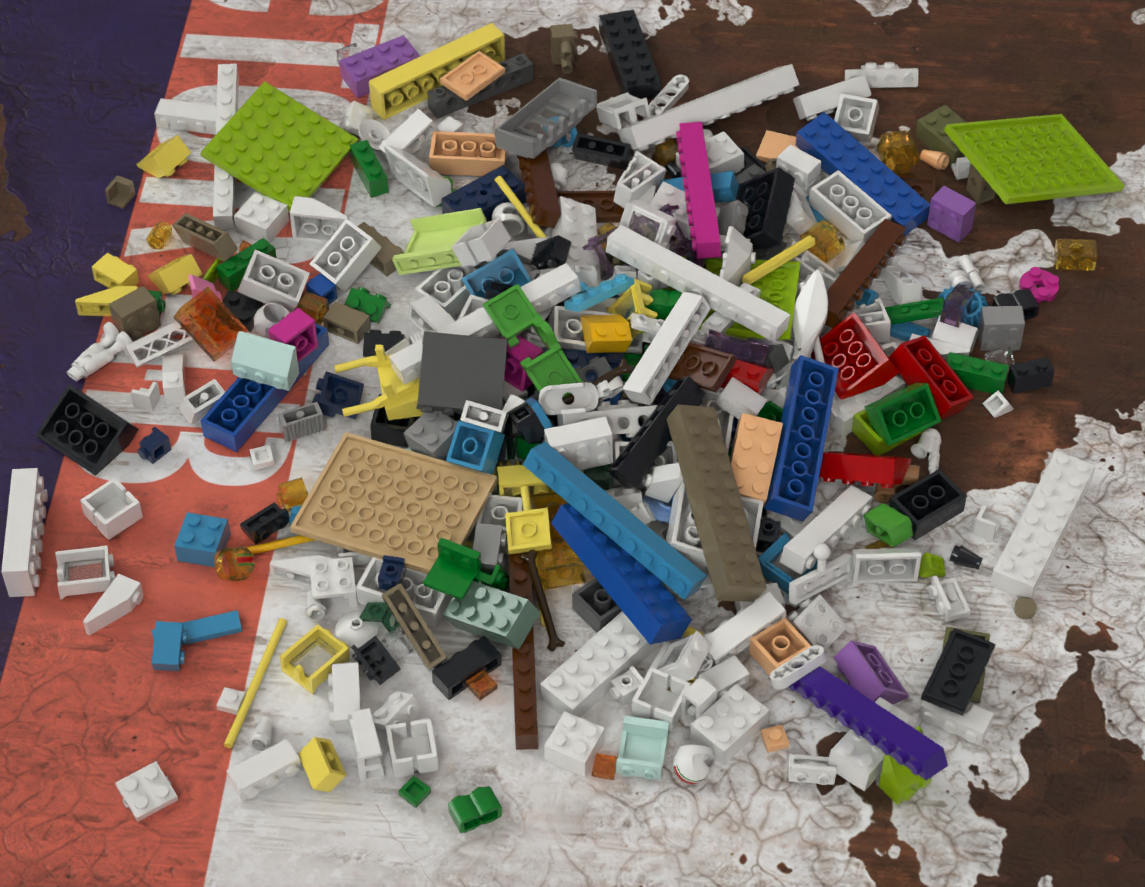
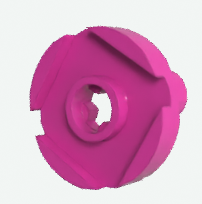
M1032 267L1030 271L1021 276L1019 289L1031 290L1037 303L1046 300L1050 302L1058 294L1059 278L1048 271Z

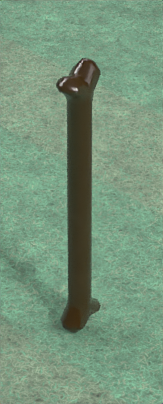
M622 358L617 368L590 383L596 386L605 380L609 382L621 374H631L634 368L632 365L627 364L626 359ZM573 394L562 399L563 403L568 405L573 402ZM547 415L548 419L552 420L553 415Z
M532 549L528 554H521L519 559L526 562L549 637L547 649L553 652L557 647H563L565 642L557 637L535 563L537 552Z

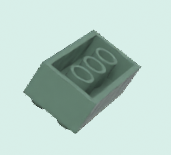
M473 581L463 600L452 598L443 616L455 628L481 637L485 636L487 639L519 650L541 612L526 598Z

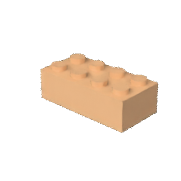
M433 131L429 165L432 170H436L439 174L484 176L502 165L507 167L508 151L496 147L495 134Z
M742 413L736 428L730 463L740 496L764 501V506L767 501L783 423Z

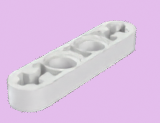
M676 75L648 105L651 116H654V112L656 115L671 109L689 88L687 76ZM667 93H674L676 95L668 96ZM663 103L665 106L659 107L657 104Z

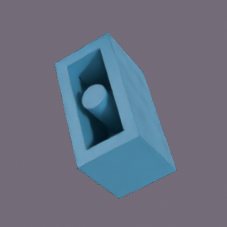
M156 621L152 655L153 670L180 671L181 664H185V651H182L183 643H187L188 632L184 630L183 623Z

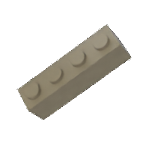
M187 213L172 225L184 243L225 262L230 259L238 250L228 232Z
M399 583L383 593L382 599L427 671L429 672L438 664L447 661L446 654L402 584Z

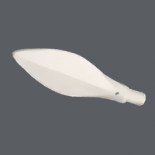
M818 270L814 271L794 306L792 326L794 337L792 360L794 362L800 355L808 358L811 357L814 344L826 322L828 294L823 275Z

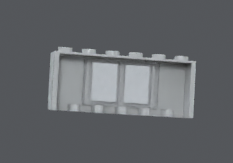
M558 78L495 129L496 147L525 158L534 159L548 146L551 147L579 124L583 117L597 107V90Z

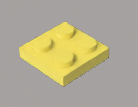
M548 508L505 513L509 554L529 552L532 549L535 551L552 549Z

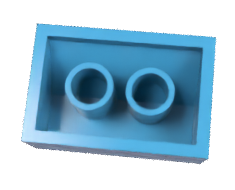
M514 248L462 277V281L469 293L481 298L485 296L488 279L510 285L519 284L520 287L532 281Z

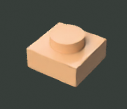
M783 725L761 729V737L767 753L789 748V741Z

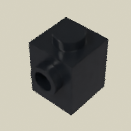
M771 519L760 520L756 552L764 553L779 539L781 522Z

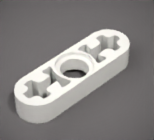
M819 645L811 646L773 670L769 675L773 688L784 689L824 664L827 660L824 648Z

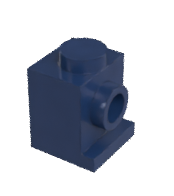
M153 427L152 433L139 442L140 448L137 450L142 459H147L154 464L171 451L169 437L158 428Z
M383 555V562L378 576L379 589L388 591L399 583H403L406 573L405 558Z

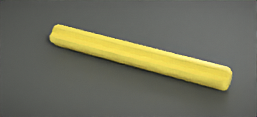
M808 235L741 277L742 283L745 282L751 285L816 244L815 238Z

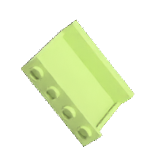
M477 208L411 219L410 222L414 232L404 254L394 255L392 259L398 274L404 275L462 266L452 246L470 227L479 224L485 225L487 221L482 209Z

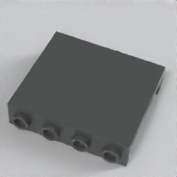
M424 331L416 409H421L423 413L442 411L444 415H454V413L463 412L465 402L468 400L502 410L507 340Z

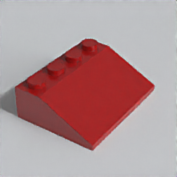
M855 312L820 338L825 364L839 368L835 392L841 400L880 387L900 373L871 331ZM813 349V350H812V353H811V357H812L814 360H816L815 354H814V349Z

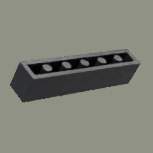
M689 376L679 378L608 469V472L624 488L638 486L643 480L642 476L655 465V459L667 449L666 445L672 440L667 422L668 416L678 404L700 406L702 403L701 399L706 393Z

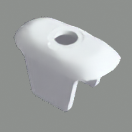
M588 382L550 385L540 390L538 402L547 415L593 411L598 405L599 395L596 386ZM567 392L574 396V402L570 405H566L562 401V396Z

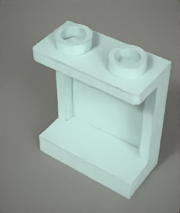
M624 716L622 739L616 761V774L626 777H644L648 780H661L669 735V722Z

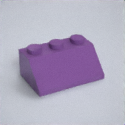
M851 640L833 657L838 664V670L848 679V685L870 700L876 702L881 697L893 705L909 697L876 646Z

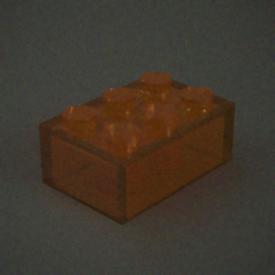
M208 286L180 307L174 316V319L214 362L235 346L239 331L248 332V329Z

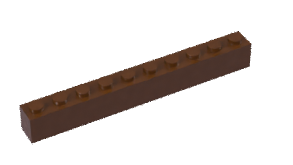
M529 552L509 554L510 593L526 598L532 603V581L526 562L519 559L521 554H528ZM532 626L520 649L512 648L516 750L538 749L534 629Z

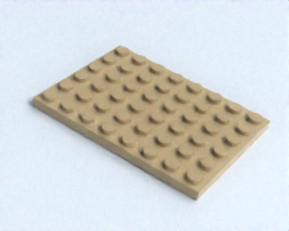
M345 432L292 522L290 530L292 533L383 560V555L405 558L406 568L428 574L438 558L437 544L441 538L464 546L492 494L498 478L495 475Z

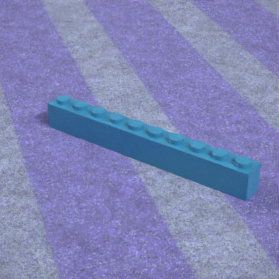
M543 442L530 450L523 466L685 600L699 590L707 575L548 443Z

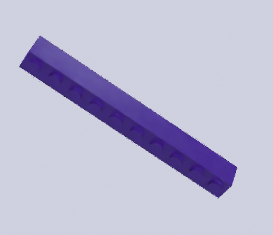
M821 666L788 686L792 691L795 690L805 700L808 699L814 703L818 709L821 708L827 712L831 718H836L844 727H849L856 735L868 740L872 746L875 745L881 749L885 755H890L900 765L909 768L913 774L928 780L948 766L942 746Z

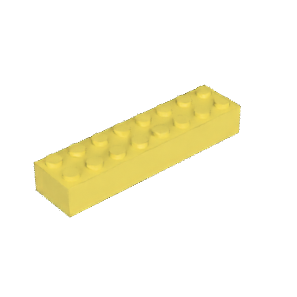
M490 23L370 80L371 108L382 120H385L427 100L428 91L443 86L440 84L441 77L478 51L497 63L505 61L504 34L493 23Z

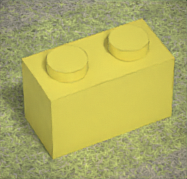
M106 253L92 266L94 280L108 288L136 286L139 283L137 269L109 253Z
M314 737L298 753L313 790L331 792L347 776L332 741L329 739Z

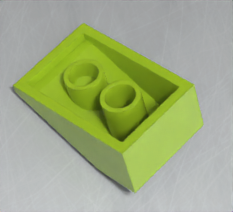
M917 726L915 729L923 734L922 728ZM884 754L879 787L897 805L904 800H910L920 788L924 789L931 783L932 778L925 780L919 775L913 774L906 766L900 765L890 755Z

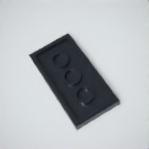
M954 628L921 695V700L963 716L996 644Z

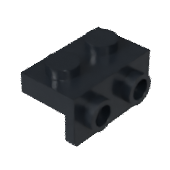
M370 330V333L364 332L363 357L377 356L375 352L376 345H383L386 352L403 339H406L404 334H401V331H390L389 334L382 333L381 330Z
M274 502L240 523L242 531L257 544L262 540H266L279 529L286 527L289 524V513L286 508L281 509Z
M376 635L360 648H357L355 645L351 646L355 652L352 657L358 662L359 666L364 664L366 669L363 672L370 681L375 679L381 685L401 670Z

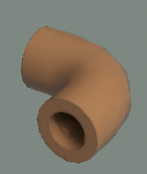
M909 465L902 483L893 485V488H881V484L876 483L874 499L879 503L888 504L890 497L895 495L897 487L901 485L911 486L918 481L920 466Z

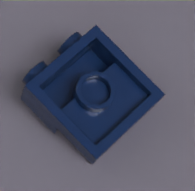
M326 371L323 378H319L315 389L319 390V393H315L312 403L318 402L323 415L333 418L336 413L343 415L342 409L360 405L364 384ZM354 414V415H350V416H346V417H349V418H352V419H356V417H357L358 414Z

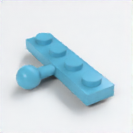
M619 274L610 281L601 282L597 287H588L586 283L580 282L581 291L571 296V299L564 301L565 309L581 312L628 290L634 284V278L627 277L626 274Z

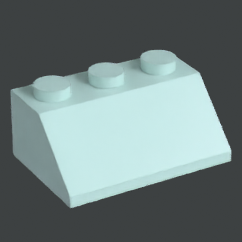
M238 332L231 360L233 375L253 380L260 384H267L277 389L290 391L299 375L296 347L246 332Z

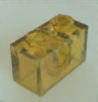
M1056 239L1054 249L1055 269L1095 270L1097 262L1096 240Z

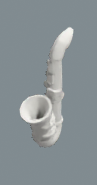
M928 428L922 432L918 443L911 446L912 454L919 459H924L927 456V452L930 453L928 456L929 474L938 470L941 434L934 428Z

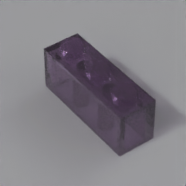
M712 329L709 330L705 347L735 355L739 360L764 365L769 345Z

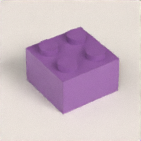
M943 186L931 198L927 226L946 235L950 239L960 242L972 230L976 202Z

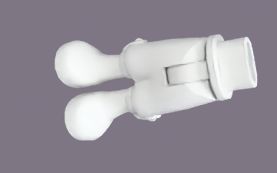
M107 322L103 326L104 339L100 343L92 344L81 353L71 364L72 368L67 371L68 376L76 382L82 377L87 378L107 363H110L114 359V355L124 351L125 346L132 343L131 338L123 331L119 333L114 324Z

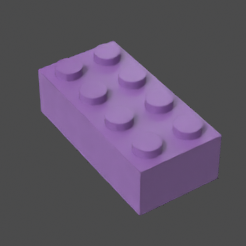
M402 35L339 60L341 78L354 95L359 98L370 93V80L420 57V55L407 38Z

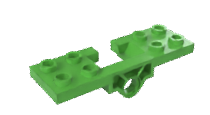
M519 284L512 286L483 304V308L503 339L507 340V345L510 349L519 345L516 335L531 326L548 351L531 360L528 357L520 362V365L539 393L544 387L550 385L583 383L563 353L562 347L558 343L552 328L543 320L540 314L538 315ZM569 392L565 393V394L562 396V399H564L565 397H567V396L570 395L571 393H569Z

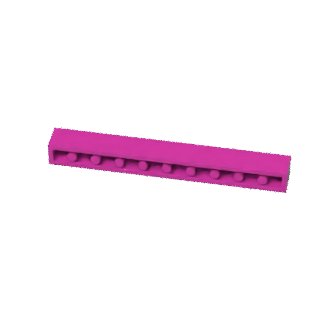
M702 122L679 123V131H676V140L678 143L688 224L692 226L690 227L692 251H696L697 259L721 257V241Z

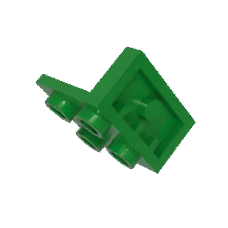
M441 538L437 544L438 558L423 581L424 586L463 600L482 567L481 552Z

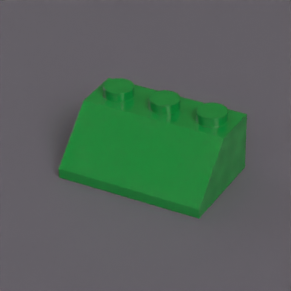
M914 383L864 406L871 426L888 446L941 422L928 383Z

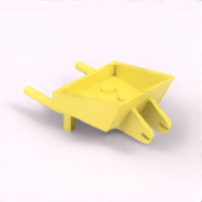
M376 345L375 352L377 356H369L334 365L336 373L363 366L377 367L382 395L372 402L342 409L344 417L384 406L388 420L419 417L424 414L421 412V409H416L420 377L404 385L393 371L389 358L391 355H386L383 345Z

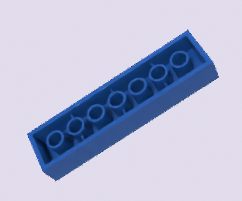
M825 112L797 132L796 147L820 160L821 169L829 176L839 170L892 215V222L906 227L905 236L928 219L930 204Z
M315 323L318 348L298 362L299 375L292 387L328 347L327 328ZM238 377L200 420L203 436L238 452L289 391Z
M802 355L791 366L781 417L783 426L764 509L802 522L813 512L839 368Z
M569 503L562 504L551 524L646 641L652 645L681 638L692 619L666 589L660 579Z

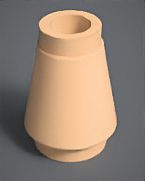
M924 149L920 154V160L937 170H944L949 164V156L945 152Z

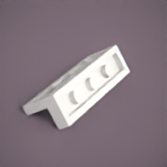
M194 312L126 345L124 353L127 358L131 357L138 368L207 334L208 331L197 312ZM196 325L201 330L195 334L187 331ZM179 333L183 334V338L179 342L169 340ZM161 342L166 343L165 348L161 351L152 349L153 346ZM148 351L146 358L140 361L137 359V354Z

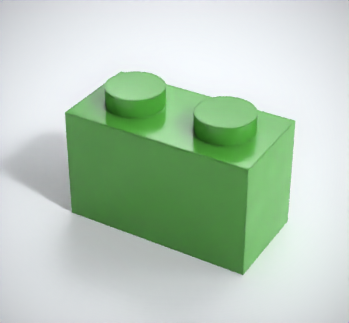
M884 503L864 514L867 532L893 548L913 536L910 518Z

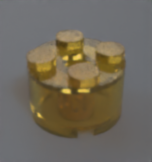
M894 131L881 135L877 145V153L881 162L895 174L901 175L909 172V168L913 165H917L919 152L908 131Z
M826 220L817 222L800 235L801 240L808 235L815 238L816 244L808 249V251L826 264L845 249L842 237L838 239L835 234L838 232L837 229Z

